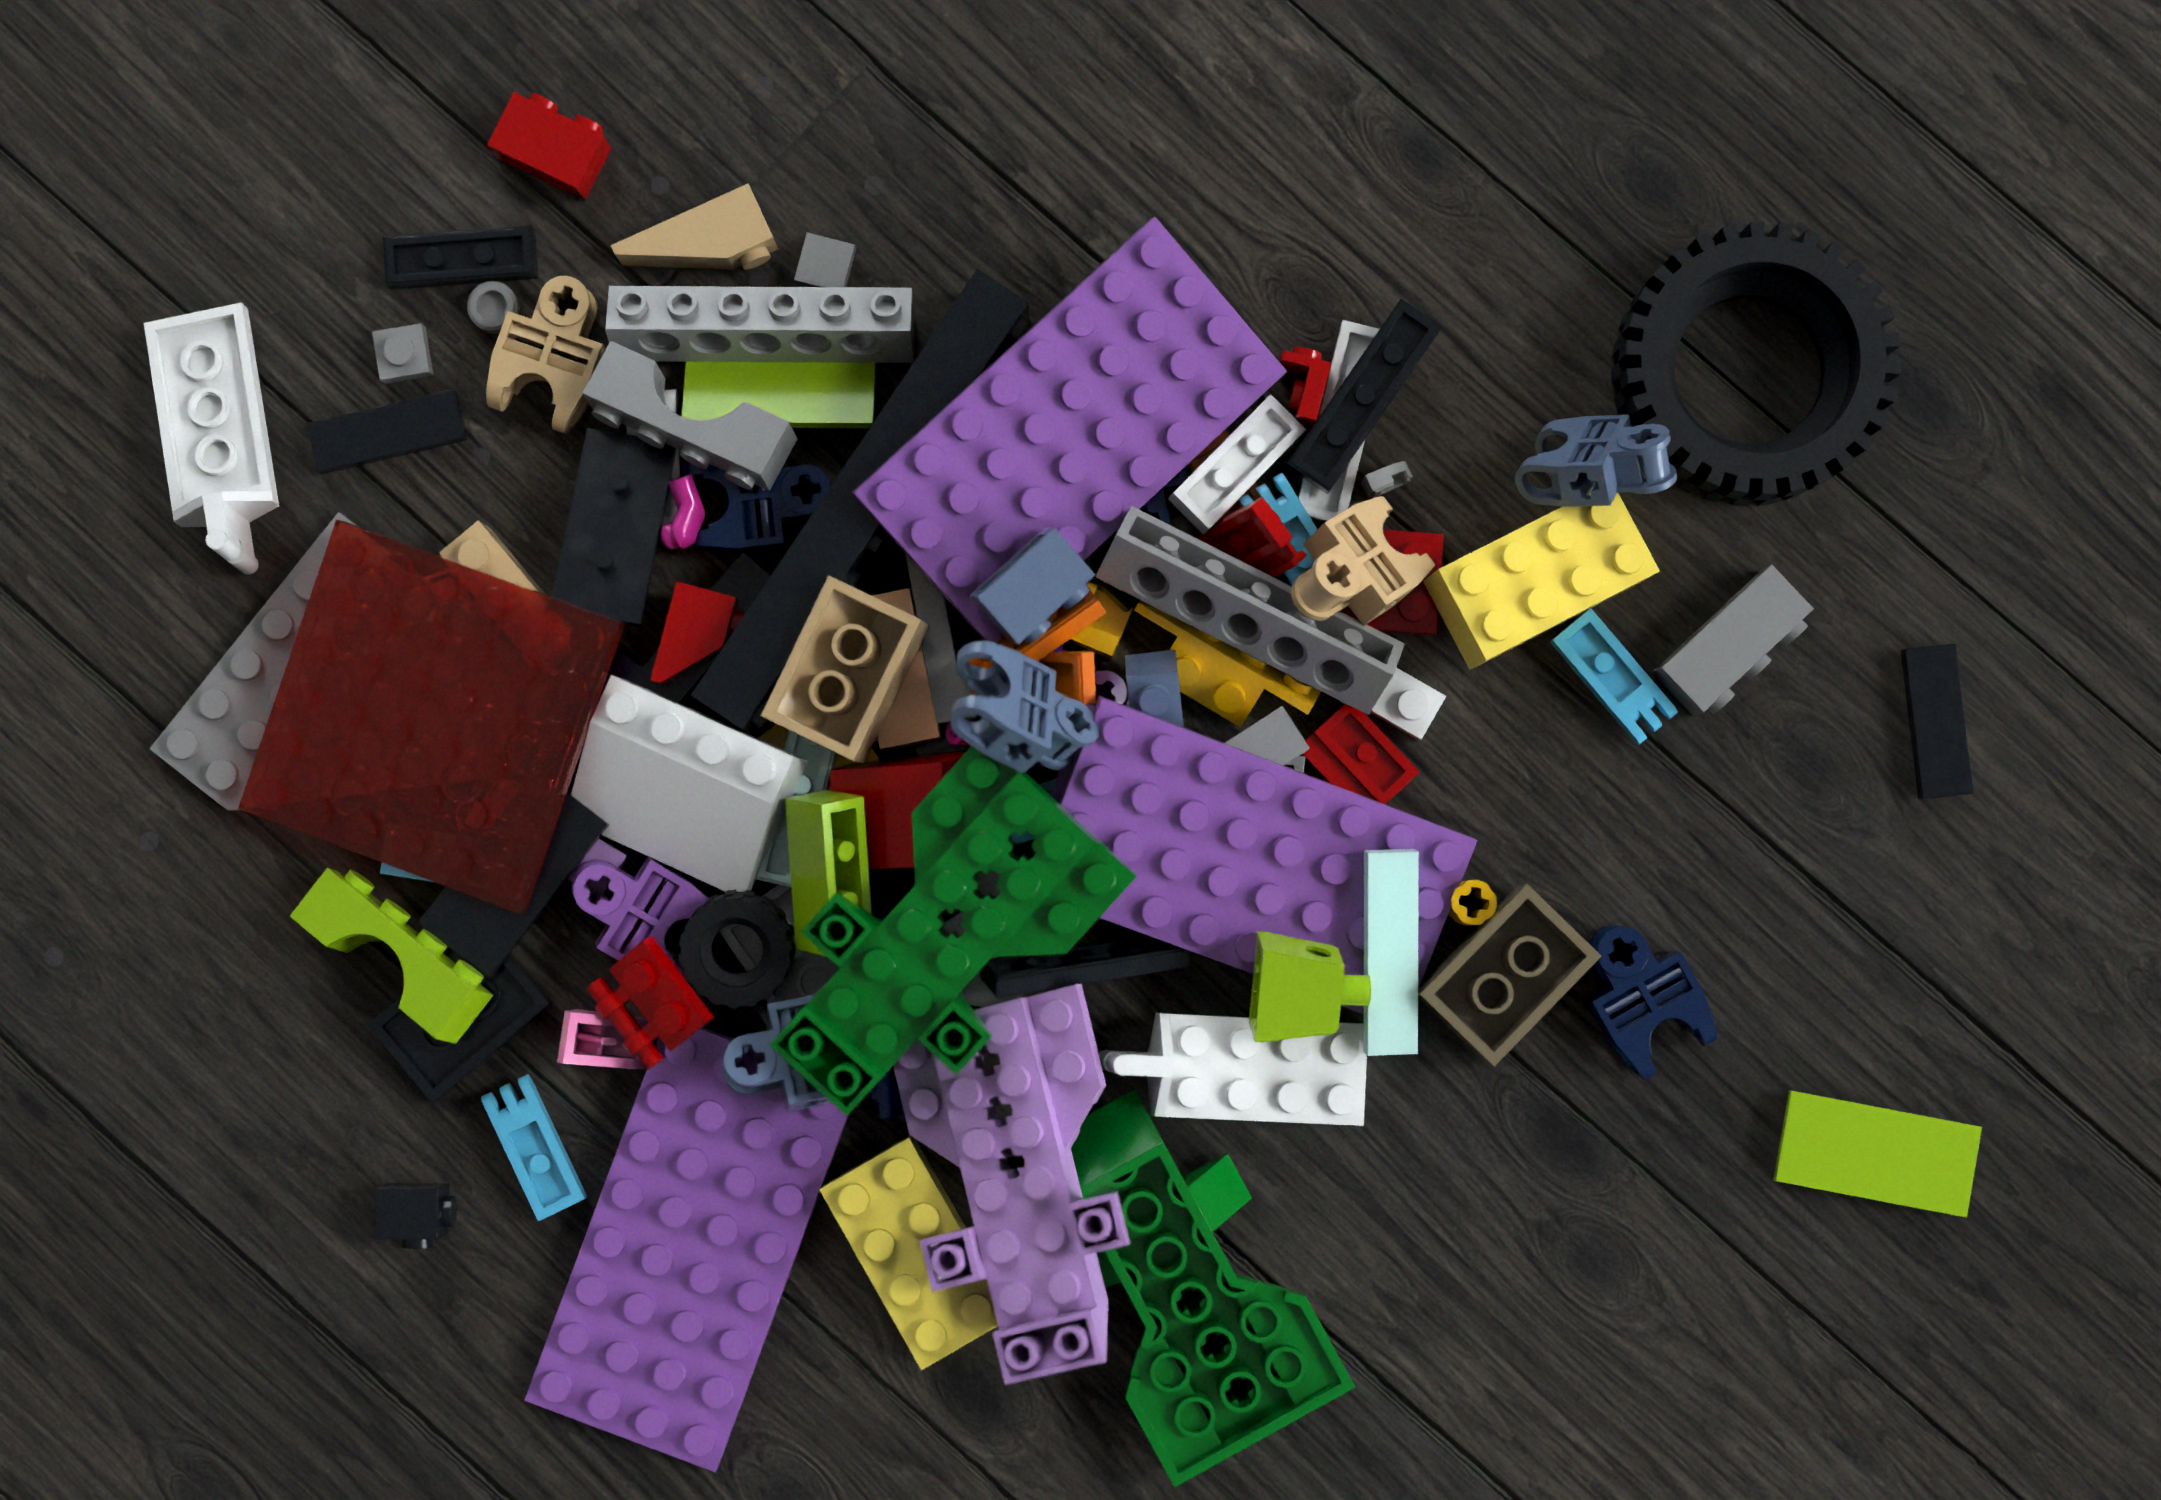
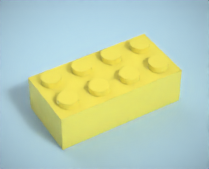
M1616 493L1610 506L1561 507L1438 569L1423 580L1469 670L1641 583L1660 570L1619 493Z
M911 1135L905 1137L824 1184L819 1189L921 1370L998 1326L987 1278L934 1292L931 1291L920 1240L966 1227L914 1137Z

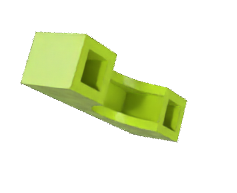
M327 867L291 913L290 917L324 946L345 953L369 942L384 941L399 958L404 975L403 994L398 1008L435 1039L456 1044L493 997V994L480 984L484 976L467 962L459 959L455 964L444 955L443 952L447 949V945L425 929L418 933L409 926L407 922L411 916L396 903L389 899H386L383 903L371 894L375 886L364 876L352 869L347 874Z

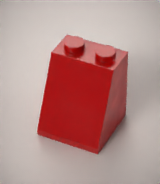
M968 750L866 761L864 763H850L829 770L828 790L864 796L869 870L914 868L912 811Z

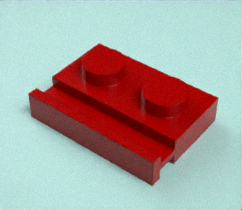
M1263 496L1217 521L1206 533L1202 534L1200 532L1195 537L1272 577H1276L1296 567L1307 556L1303 550L1296 552L1289 541L1293 538Z
M1346 704L1338 709L1305 740L1310 749L1301 754L1326 782L1387 804L1420 773L1365 713Z

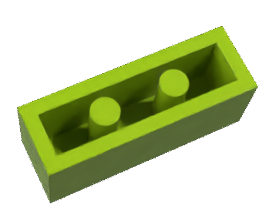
M831 790L785 798L796 949L823 956L826 955L808 940L801 931L835 893L838 892L872 915L864 796Z

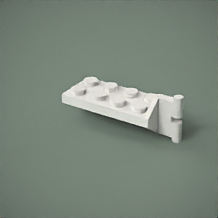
M241 302L144 323L173 521L180 527H207L206 544L246 575L253 574L258 569L259 563L254 555L250 522L279 507L248 309Z
M1156 1013L1148 1052L1102 1050L1099 1052L1103 1070L1122 1076H1147L1150 1115L1154 1117L1364 1126L1367 1055L1364 1053V1023L1339 1022L1338 1031L1328 1035L1270 1042H1254L1249 1017Z

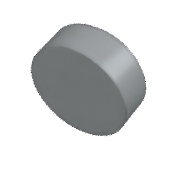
M488 281L478 285L471 292L467 302L469 317L477 327L490 334H499L507 311L520 315V303L517 296L508 286L497 281Z

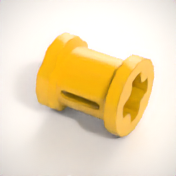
M1480 880L1461 881L1460 886L1455 888L1452 893L1451 908L1448 915L1461 925L1483 924L1486 919L1494 915L1497 908V897L1485 882ZM1471 889L1475 890L1474 897L1477 900H1482V908L1480 910H1473L1469 917L1467 916V907L1459 905L1460 896L1469 895Z

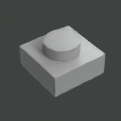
M422 323L372 331L381 382L388 384L434 376L426 327Z

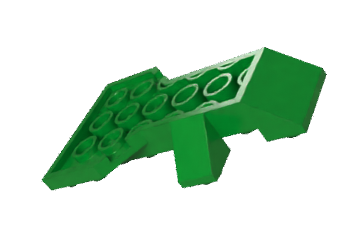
M973 746L969 748L912 811L915 886L889 915L881 921L837 892L801 931L808 940L840 969L811 1001L799 1011L770 1043V1046L846 1116L849 1115L916 1040L920 1041L957 1075L992 1037V1033L960 993L992 957L1067 954L1138 876L1027 773L1023 774L981 753ZM1014 832H1017L1021 837L1026 832H1029L1035 837L1031 845L1036 852L1034 857L1029 858L1025 853L1020 858L1013 853L1012 850L1016 844L1011 837ZM992 870L999 875L1000 879L997 881L996 886L1001 892L998 896H994L991 892L985 896L979 892L977 888L981 882L976 877L979 871L988 875ZM945 909L950 914L956 909L964 914L965 917L961 921V925L965 929L963 934H959L956 930L950 934L943 928L946 920L942 916V912Z
M1135 1088L1089 1112L1079 1128L1081 1131L1071 1147L1083 1199L1117 1192L1130 1242L1126 1246L1097 1252L1104 1286L1108 1287L1122 1283L1144 1323L1124 1395L1175 1488L1355 1388V1385L1304 1293L1236 1274L1231 1267L1213 1231L1251 1200L1252 1197L1229 1154L1226 1152L1182 1177ZM1188 1287H1192L1193 1291L1196 1289L1202 1291L1197 1295L1199 1304L1191 1309H1188L1186 1302L1181 1306H1178L1176 1303L1182 1298L1181 1291ZM1216 1332L1217 1336L1222 1333L1226 1335L1221 1340L1223 1347L1221 1351L1212 1353L1210 1347L1204 1351L1201 1349L1206 1344L1205 1336ZM1241 1377L1242 1381L1246 1378L1251 1380L1245 1385L1247 1393L1244 1396L1237 1398L1234 1391L1229 1395L1225 1393L1231 1388L1230 1381L1232 1379Z

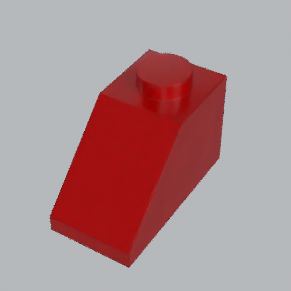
M676 582L650 681L664 686L718 655L744 617L745 612L736 610L739 602L737 598Z

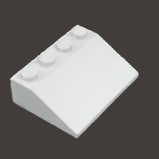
M611 675L590 721L571 795L610 824L603 832V836L725 892L728 890L745 892L746 890L751 891L759 868L786 812L785 798L793 796L808 760L629 680Z

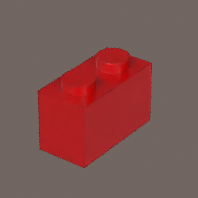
M513 92L487 143L489 149L497 159L578 198L586 200L611 150V146L605 136L601 134L603 127L579 114H576L574 120L557 113L559 107L541 95L531 93L528 99Z

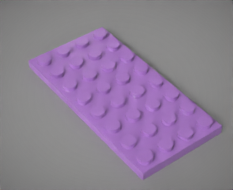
M1153 217L852 492V495L984 641L996 643L1003 635L971 600L970 594L1044 528H1056L1084 561L1120 528L1130 506L1140 509L1277 382L1287 370L1158 219Z
M1102 696L1098 697L1093 710V722L1100 728L1099 737L1090 746L1078 749L1058 803L1138 875L1100 918L1252 974L1257 931H1266L1329 944L1339 949L1344 962V974L1364 975V850L1415 849L1419 851V989L1450 911L1452 893L1455 888L1460 886L1478 840ZM1341 1005L1364 1014V1006Z
M702 1027L681 1046L672 1051L668 1049L660 1037L658 1038L656 1047L664 1059L650 1070H646L524 1401L716 1472L818 1200L819 1189L825 1181L848 1116L833 1103L787 1113L782 1088L753 1095H743L735 1092L728 1086L723 1076L724 1054L726 1048L734 1039ZM751 1055L742 1056L741 1065L736 1068L745 1067L748 1075H754L757 1073L758 1064L762 1062H753ZM805 1078L807 1092L809 1093L807 1079Z

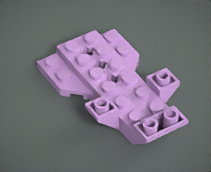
M1075 984L974 1010L992 1033V1037L957 1075L918 1040L893 1065L909 1135L960 1167L974 1223L972 1227L920 1240L931 1291L934 1292L987 1278L999 1330L992 1333L1005 1385L1106 1361L1108 1298L1097 1252L1130 1244L1118 1193L1114 1192L1083 1199L1071 1147L1081 1131L1079 1129L1092 1105L1097 1103L1106 1087L1082 984ZM987 1049L989 1053H998L1000 1057V1065L993 1066L994 1074L991 1067H986L984 1064V1055H988ZM999 1099L1002 1104H1010L1012 1107V1116L1005 1117L1007 1124L1003 1118H998L996 1113V1106L1000 1105ZM1011 1150L1016 1156L1023 1155L1025 1160V1166L1018 1168L1020 1175H1018L1016 1169L1009 1166L1008 1157L1012 1156Z

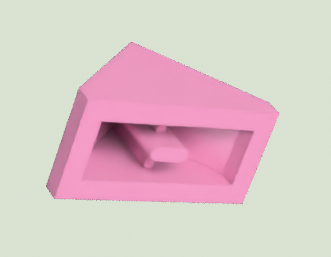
M574 1009L564 1012L557 1062L647 1070L637 1055L631 1057L622 1044L625 1042V1039L609 1018L603 1020L598 1012ZM634 1017L641 1028L649 1023L646 1018Z

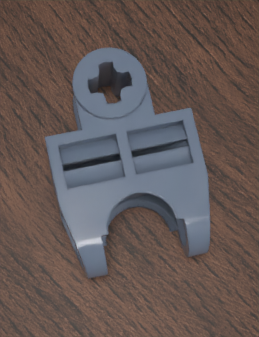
M1630 415L1582 416L1551 421L1541 429L1535 440L1537 456L1524 460L1516 472V487L1525 499L1534 504L1561 507L1610 506L1616 493L1652 494L1671 487L1677 480L1676 468L1669 464L1667 445L1671 440L1669 429L1660 424H1643L1632 427ZM1559 435L1564 437L1567 442L1560 448L1552 450L1546 442V437ZM1531 471L1545 472L1551 478L1552 486L1547 489L1536 488L1528 481L1526 473Z
M990 641L972 642L963 646L958 651L956 671L966 681V686L970 687L978 696H965L958 699L952 706L950 723L957 736L981 753L1023 774L1037 761L1047 768L1061 770L1071 763L1076 750L1080 747L1090 746L1099 737L1100 728L1093 722V712L1082 702L1068 698L1055 691V670L1014 649ZM974 658H983L992 662L993 666L986 669L971 664L968 661ZM974 713L982 716V718L978 722H971L964 719L962 715Z
M816 994L767 1004L766 1017L769 1030L739 1036L728 1045L724 1054L723 1076L732 1090L743 1095H753L782 1088L787 1113L832 1103L807 1080L808 1093L804 1076L770 1046V1043L792 1020L791 1016L794 1018ZM751 1055L753 1062H762L758 1064L756 1074L748 1075L745 1067L736 1068L741 1065L742 1056Z

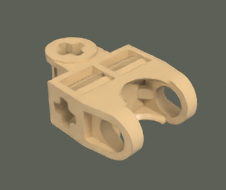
M558 276L549 280L541 289L531 319L507 311L491 355L486 389L488 407L503 412L509 405L513 394L519 395V392L525 385L533 381H546L552 388V404L556 405L552 418V429L568 434L577 425L589 405L582 391L606 350L603 344L589 339L597 318L598 305L592 293L579 280L570 276ZM573 298L578 303V307L576 310L567 309L564 313L559 308L561 301L570 302Z
M1380 496L1356 503L1325 522L1303 544L1315 562L1312 568L1302 573L1293 582L1291 597L1296 608L1304 616L1312 620L1323 621L1349 605L1361 623L1366 625L1394 607L1434 568L1435 563L1427 553L1421 556L1418 553L1403 554L1396 551L1387 542L1383 533V524L1393 508L1385 497Z

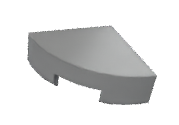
M1401 461L1365 475L1361 485L1367 498L1373 499L1411 482L1413 476L1406 461Z

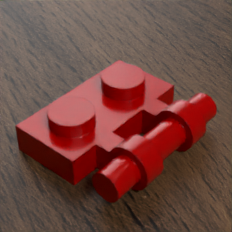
M653 936L641 941L609 969L621 985L616 991H613L603 976L586 988L597 1002V1005L594 1007L603 1020L610 1019L625 1039V1042L622 1044L631 1057L637 1055L647 1070H650L664 1059L663 1055L653 1044V1041L658 1037L672 1051L681 1046L714 1018ZM631 1000L649 1022L643 1028H641L625 1007Z

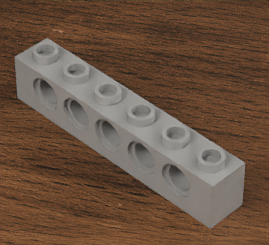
M609 286L605 330L609 343L613 341L655 361L914 363L915 313L912 288Z
M1130 506L1095 576L1114 588L1152 605L1163 613L1169 614L1369 715L1393 677L1405 646L1404 643L1367 624L1363 625L1361 621L1341 611L1323 621L1312 620L1304 616L1293 603L1291 597L1292 586L1133 506Z

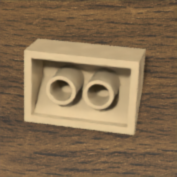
M828 575L761 716L852 761L864 763L930 625Z

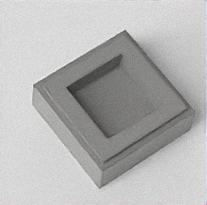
M807 232L794 278L795 283L806 287H846L856 252L855 244Z

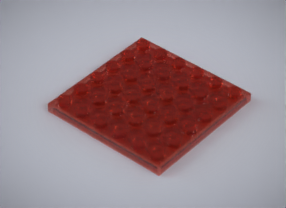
M336 520L238 809L519 914L524 913L528 907L625 623L351 523Z

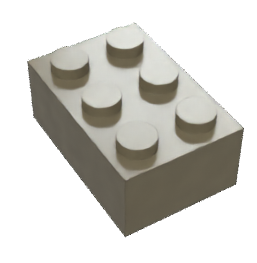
M1520 884L1497 906L1494 915L1486 919L1483 924H1480L1419 986L1418 998L1485 1064L1495 1067L1592 967L1601 955L1528 884Z

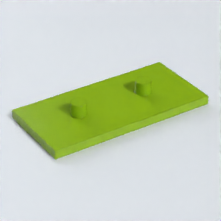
M686 362L682 417L691 420L716 419L730 413L745 401L789 421L792 428H870L874 423L876 363Z
M1789 1090L1773 1180L1967 1218L1982 1127Z

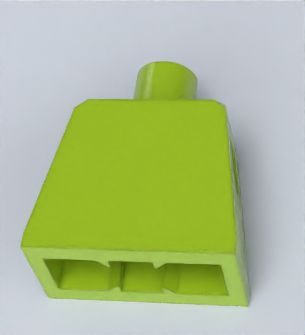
M1257 931L1249 1024L1254 1042H1270L1333 1034L1339 1029L1341 1005L1369 1006L1371 999L1370 976L1344 974V962L1337 947L1266 931Z

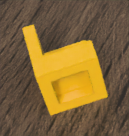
M1088 581L1087 586L1107 613L1066 642L1086 651H1092L1094 654L1112 661L1133 608L1128 612H1124L1103 591L1097 589L1098 585Z

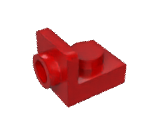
M1293 347L1292 352L1282 351L1279 362L1287 372L1305 376V381L1295 379L1288 408L1297 410L1295 419L1303 427L1311 429L1317 421L1332 362L1321 360L1322 354L1313 349Z

